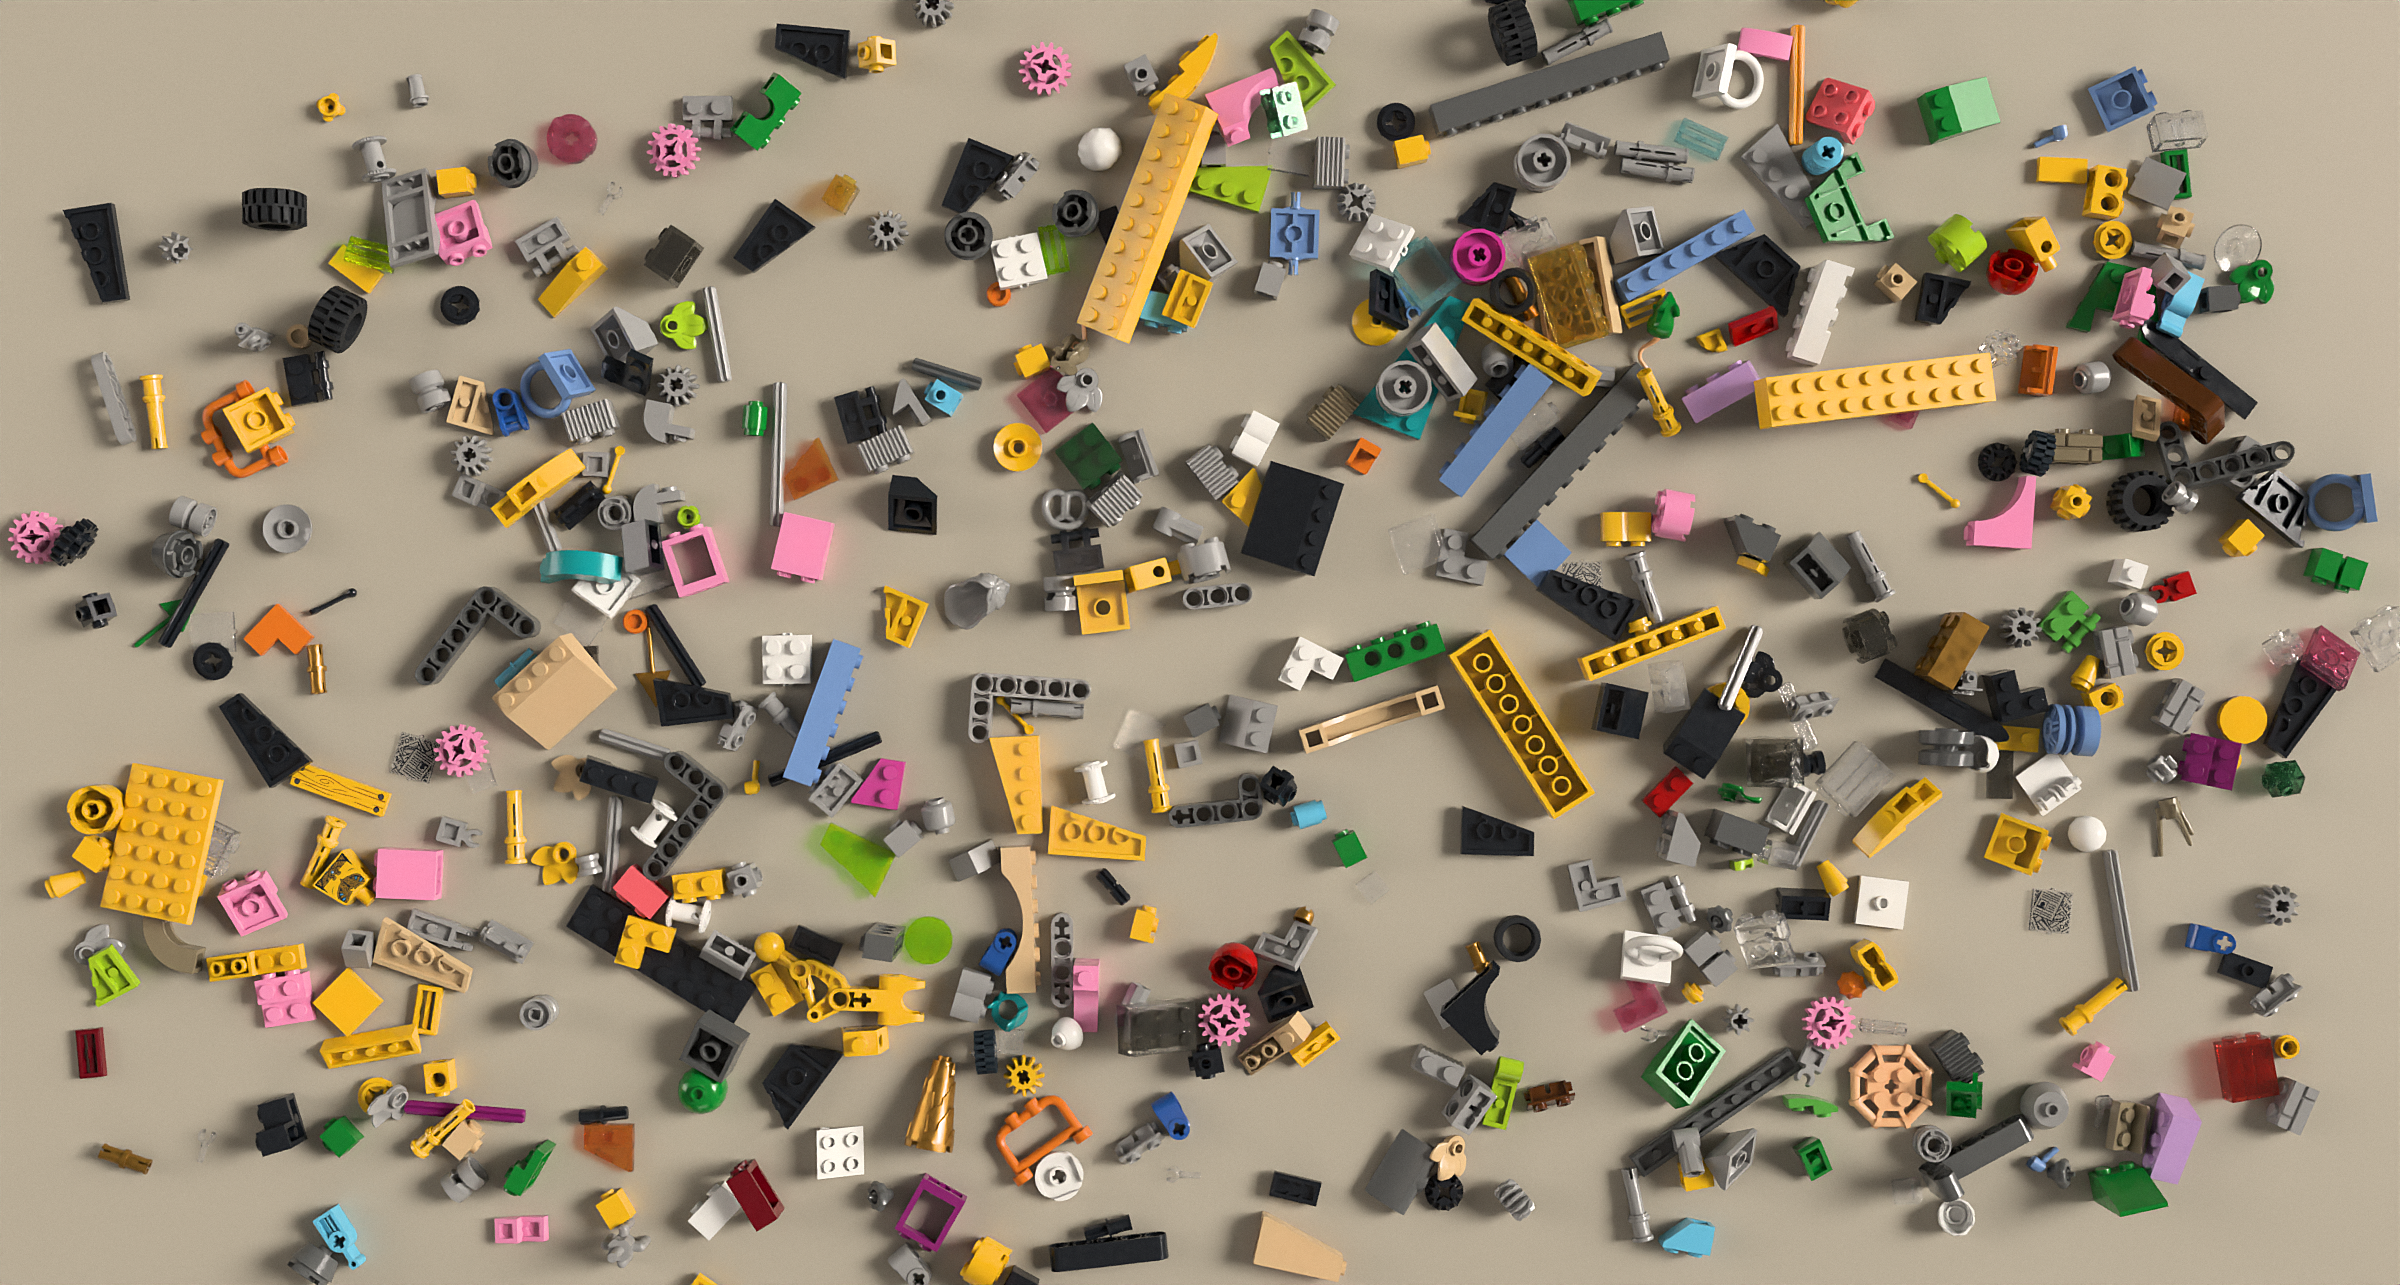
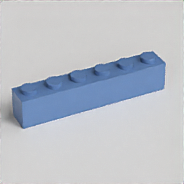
M1743 209L1614 282L1615 291L1624 305L1745 238L1756 230Z
M1529 364L1527 367L1525 365L1520 367L1514 375L1517 380L1513 386L1506 385L1499 394L1502 400L1497 406L1493 403L1484 413L1487 419L1482 425L1477 422L1469 432V435L1472 436L1467 444L1462 442L1454 452L1457 455L1452 463L1447 461L1440 469L1439 473L1442 476L1439 481L1461 498L1552 384L1553 380L1534 365Z
M833 639L783 778L811 787L812 782L817 784L822 771L817 769L820 760L825 761L830 747L826 746L828 738H834L839 725L834 723L837 714H843L847 701L843 700L846 691L851 692L855 678L851 677L854 668L859 669L863 659V655L859 654L860 648Z

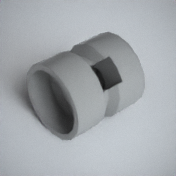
M1312 9L1306 20L1308 27L1302 29L1297 41L1304 48L1324 55L1331 43L1329 36H1334L1340 22L1334 16L1324 11Z
M439 370L427 371L409 380L413 393L419 395L417 402L422 413L434 412L452 403L448 390L442 388L444 380Z
M180 496L172 506L169 523L184 530L189 528L193 533L206 537L215 525L217 509L208 504H198L194 499Z
M1073 576L1044 577V591L1048 593V596L1044 598L1045 612L1076 610V597L1072 595V592L1075 590Z
M540 994L522 1005L520 1020L530 1030L543 1029L557 1019L559 1005L552 996Z
M467 1157L457 1166V1170L452 1169L440 1180L447 1195L455 1202L461 1203L472 1194V1189L478 1190L489 1179L483 1166L475 1158Z

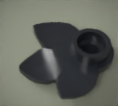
M1761 651L1757 652L1755 662L1751 661L1743 680L1745 683L1741 688L1749 698H1758L1765 692H1774L1781 687L1783 682L1782 675L1775 669L1774 660L1769 654ZM1773 676L1775 683L1772 685L1767 684L1766 677Z

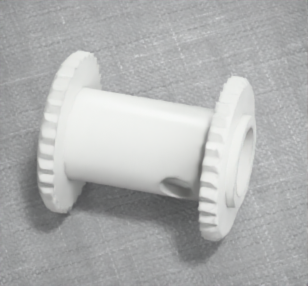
M1090 761L1074 769V772H1082L1088 798L1083 800L1082 804L1096 805L1107 802L1115 797V793H1107L1101 772V767L1107 765V761Z
M652 799L651 804L655 807L640 829L632 826L631 832L644 844L657 848L659 843L656 841V838L671 819L677 822L680 817L665 803Z
M673 894L666 909V926L671 927L674 920L699 925V933H704L711 916L710 900H706L703 907L678 902V900H674Z

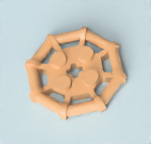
M1873 1044L1871 1049L1848 1070L1850 1072L1849 1105L1853 1106L1874 1129L1878 1127H1904L1908 1129L1934 1103L1932 1101L1933 1068L1929 1067L1911 1049V1045ZM1882 1055H1899L1897 1061H1883ZM1906 1058L1918 1069V1071L1911 1073V1071L1904 1066ZM1876 1059L1877 1064L1875 1068L1868 1073L1863 1072ZM1860 1077L1865 1078V1093L1860 1094ZM1922 1077V1096L1916 1094V1079ZM1889 1080H1893V1083L1896 1084V1088L1892 1092H1889L1884 1087L1885 1084H1889ZM1913 1099L1920 1101L1905 1114L1904 1108L1909 1106ZM1871 1100L1877 1107L1875 1113L1863 1101ZM1884 1111H1897L1900 1118H1882Z

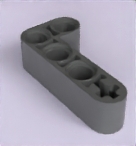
M1252 773L1243 774L1238 780L1239 798L1175 805L1169 811V821L1176 828L1255 820L1261 816L1263 810L1259 779ZM1246 778H1252L1256 782L1255 788L1251 791H1246L1242 788V782ZM1249 802H1255L1258 805V811L1253 815L1245 812V806ZM1224 805L1233 806L1234 814L1231 817L1227 818L1221 815L1220 811ZM1201 807H1206L1210 810V816L1206 820H1200L1196 815L1197 810ZM1188 808H1193L1194 822H1189L1190 817H1184L1182 822L1179 823L1176 818L1172 817V815H1176L1177 810H1181L1182 814H1189Z

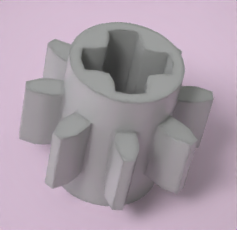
M172 232L171 236L168 237L162 236L163 240L161 245L158 246L164 252L161 256L166 260L171 259V262L175 264L179 263V259L188 260L187 256L193 250L187 244L189 238L180 236L176 232Z
M2158 754L2146 764L2149 768L2146 771L2147 776L2153 783L2159 780L2162 784H2166L2177 775L2175 771L2178 767L2177 763L2170 755L2164 758L2161 754Z
M1735 1004V1009H1725L1727 1015L1721 1018V1020L1728 1023L1725 1028L1728 1032L1734 1028L1735 1034L1740 1036L1742 1030L1750 1031L1748 1028L1749 1022H1754V1019L1747 1016L1750 1012L1748 1008H1744L1741 1011L1740 1005ZM1739 1015L1742 1017V1020H1739L1736 1024L1733 1020L1737 1019Z

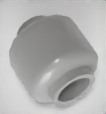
M1497 342L1489 343L1483 348L1481 360L1484 372L1487 375L1500 378L1511 372L1514 360L1510 350Z
M2101 361L2082 363L2073 373V385L2083 394L2102 392L2110 384L2111 371Z
M2130 593L2122 599L2119 606L2123 620L2138 626H2148L2158 616V606L2155 599L2140 593Z
M944 797L926 801V805L921 809L925 828L929 831H935L936 835L949 832V827L956 822L951 802L944 800Z

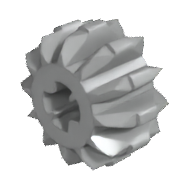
M916 0L919 3L912 5L913 10L918 11L915 14L916 19H922L924 26L928 25L931 21L933 28L937 27V21L939 20L942 25H945L946 22L943 17L952 18V13L949 10L954 9V3L949 2L950 0ZM933 2L938 8L933 10L929 4Z
M888 210L887 217H885L882 211H878L880 219L877 220L872 216L870 219L875 225L867 226V230L873 232L868 238L870 241L876 240L874 243L876 248L883 244V250L887 252L889 245H891L895 251L898 249L897 241L902 245L905 244L901 236L909 235V232L903 229L908 224L906 221H900L902 218L900 213L893 217V211ZM890 225L893 233L889 232L890 235L886 236L882 230L883 228L887 229L886 226Z
M676 365L675 372L671 367H667L666 370L669 375L666 376L661 373L659 377L664 379V383H657V387L664 388L659 393L660 397L667 396L665 402L671 404L674 401L677 407L681 406L682 400L685 404H690L688 396L697 397V394L692 392V389L700 388L699 384L692 383L698 378L697 375H690L691 369L688 367L682 371L681 365ZM675 382L683 385L681 390L673 386Z
M473 435L471 439L468 436H463V444L458 441L454 442L458 450L450 451L452 455H456V458L452 459L451 463L459 464L456 469L458 472L465 470L466 476H471L473 472L475 475L480 476L481 468L489 470L486 461L492 462L493 458L487 456V454L493 450L491 447H485L487 445L485 439L479 441L478 436ZM469 453H475V454H476L475 459H474V458H471V459L468 458V454H469Z
M2019 607L2017 611L2010 609L2009 616H2002L2005 624H1999L1998 627L2005 630L2000 636L2001 638L2008 637L2006 640L2007 645L2014 644L2015 648H2022L2023 645L2030 647L2032 644L2031 640L2037 641L2039 639L2035 632L2042 631L2041 627H2036V624L2041 619L2033 618L2034 611L2029 610L2026 612L2024 607ZM2018 624L2023 625V629H2020L2022 632H2018L2017 627H2020Z
M2273 884L2271 888H2263L2264 895H2256L2261 900L2260 903L2255 904L2256 908L2261 909L2257 915L2262 918L2265 917L2264 921L2268 924L2274 923L2277 926H2281L2283 922H2292L2290 915H2298L2294 911V907H2298L2300 904L2294 902L2297 895L2292 892L2290 893L2289 887H2280V885Z
M1513 1179L1503 1181L1494 1191L1496 1198L1517 1221L1527 1218L1531 1214L1530 1212L1535 1209L1534 1203Z

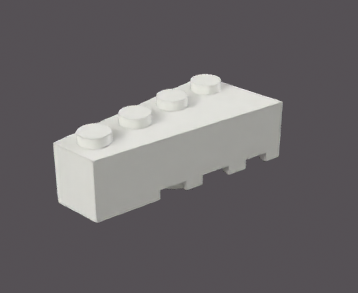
M1825 260L1810 269L1807 276L1809 286L1807 292L1804 291L1800 299L1802 309L1800 315H1796L1792 326L1795 328L1793 338L1790 337L1786 345L1787 359L1813 367L1820 364L1831 332L1827 331V329L1833 326L1839 313L1838 309L1835 308L1836 304L1840 303L1847 291L1844 282L1847 276L1852 277L1855 268Z

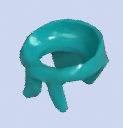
M1001 991L987 1008H992L991 1016L994 1022L1005 1032H1010L1025 1022L1029 1007L1025 999L1016 993L1007 994V992ZM1005 1000L1014 1001L1018 1008L1015 1017L1009 1020L1004 1019L999 1013V1007Z

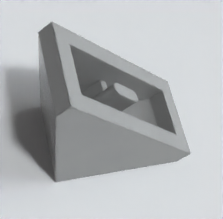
M991 839L948 861L959 882L1000 863L1001 857Z

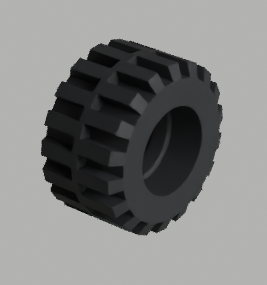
M1509 0L1490 7L1488 10L1490 32L1501 60L1507 66L1536 57L1538 51L1537 37L1525 4L1521 0Z
M253 188L242 192V223L249 227L263 230L289 231L302 229L307 226V196L299 191L282 188Z
M340 286L331 287L320 298L312 312L308 326L309 340L337 354L343 353L354 343L362 330L367 315V301Z
M2148 470L2131 472L2118 478L2119 481L2113 482L2111 485L2114 489L2109 490L2107 496L2111 497L2109 501H2106V506L2111 507V510L2108 511L2109 516L2114 515L2113 522L2121 524L2120 528L2124 530L2130 529L2131 532L2151 531L2161 528V525L2169 522L2167 517H2173L2175 513L2172 511V507L2175 506L2168 505L2162 500V494L2171 482L2166 483L2167 477L2164 475L2158 476V472H2148ZM2139 487L2149 494L2151 501L2150 508L2144 515L2139 514L2132 503L2133 494Z

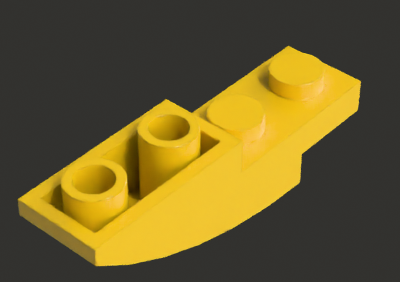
M1216 33L1211 36L1205 35L1197 43L1199 47L1193 52L1189 50L1180 57V63L1178 64V70L1182 74L1180 76L1178 73L1175 74L1167 82L1169 86L1162 92L1160 89L1149 97L1148 109L1154 116L1159 111L1165 93L1187 100L1197 89L1213 60L1218 42V35Z
M568 449L506 492L507 495L490 509L505 528H509L543 499L550 498L586 467L574 451Z
M1926 777L1911 788L1906 786L1865 824L1852 840V843L1868 858H1871L1903 833L1909 822L1942 798V792Z
M303 943L206 958L209 982L307 968Z

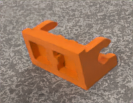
M2038 344L2024 346L2018 394L2039 397L2052 395L2059 347Z

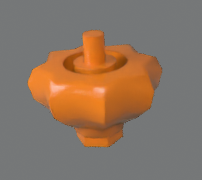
M1854 970L1842 972L1840 979L1836 982L1839 987V993L1845 995L1849 1000L1862 998L1863 992L1867 989L1864 977L1858 975Z

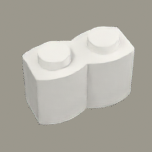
M1253 411L1252 415L1247 413L1241 424V427L1244 428L1241 436L1236 435L1229 447L1233 449L1231 455L1257 468L1280 423L1256 411Z

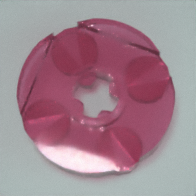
M566 114L553 119L547 132V144L550 152L562 162L579 164L594 153L597 147V134L591 123L582 116ZM570 133H574V136L578 137V141H574L573 145H569V142L566 140Z

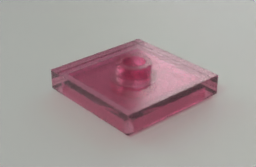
M1052 368L1017 394V397L1046 434L1074 413L1067 410V393L1061 392L1056 388L1063 376Z

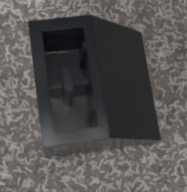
M1601 682L1591 729L1639 739L1649 692Z

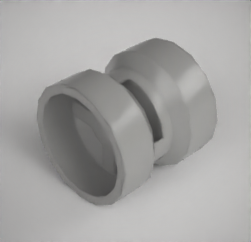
M2174 481L2164 490L2162 500L2168 505H2174L2175 510L2179 513L2187 514L2197 504L2198 495L2191 490H2186L2185 486L2179 481Z

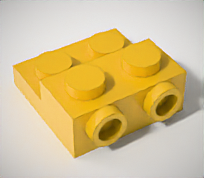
M268 387L222 409L248 454L295 433L292 428L296 425L289 412L284 414L280 405L284 404L277 391L272 393Z
M2001 813L1983 858L2032 876L2033 872H2039L2043 862L2042 859H2039L2042 850H2048L2052 837L2048 836L2049 830Z

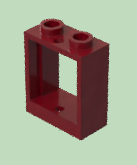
M755 1159L749 1163L747 1160H744L737 1164L729 1172L731 1176L726 1183L757 1232L777 1220L785 1207Z

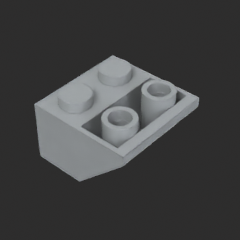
M1669 809L1668 814H1664L1661 827L1664 828L1662 838L1659 837L1656 843L1655 851H1658L1657 856L1668 861L1695 867L1701 843L1684 814Z

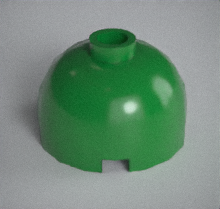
M692 1067L684 1073L679 1081V1100L684 1108L692 1113L706 1114L713 1112L722 1105L728 1091L727 1081L725 1079L722 1083H719Z

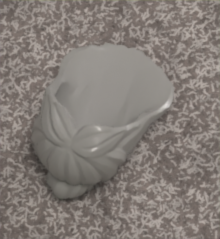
M980 573L978 576L969 578L964 582L951 585L946 590L944 598L947 618L954 626H958L961 629L968 630L974 628L983 618L996 609L999 610L1005 604L1006 595L1010 591V583L995 574Z

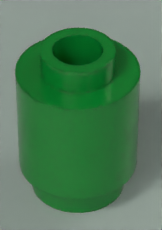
M748 401V405H743L742 429H744V435L764 436V431L767 427L768 407H764L763 402Z

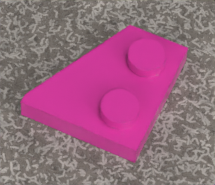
M881 758L853 796L851 803L898 810L906 762Z

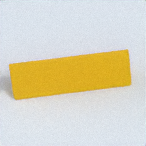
M409 1024L352 1034L348 1037L340 1036L325 1039L320 1053L328 1069L418 1054L421 1053V1045L416 1024Z

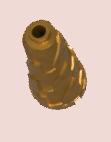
M938 1055L937 1060L933 1059L928 1077L924 1081L920 1101H918L913 1120L909 1123L904 1145L909 1147L917 1145L916 1148L952 1153L955 1134L953 1129V1106L956 1082L954 1081L955 1063L952 1062V1057Z

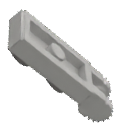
M416 908L412 909L406 929L423 939L465 951H472L473 945L469 942L455 940L458 932L469 937H476L478 934L476 929L462 926L461 923Z

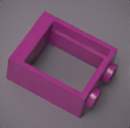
M925 1173L894 1229L898 1230L897 1233L904 1239L910 1240L912 1238L919 1242V1246L928 1252L932 1250L937 1252L966 1202L967 1196ZM923 1190L955 1207L936 1240L905 1224Z

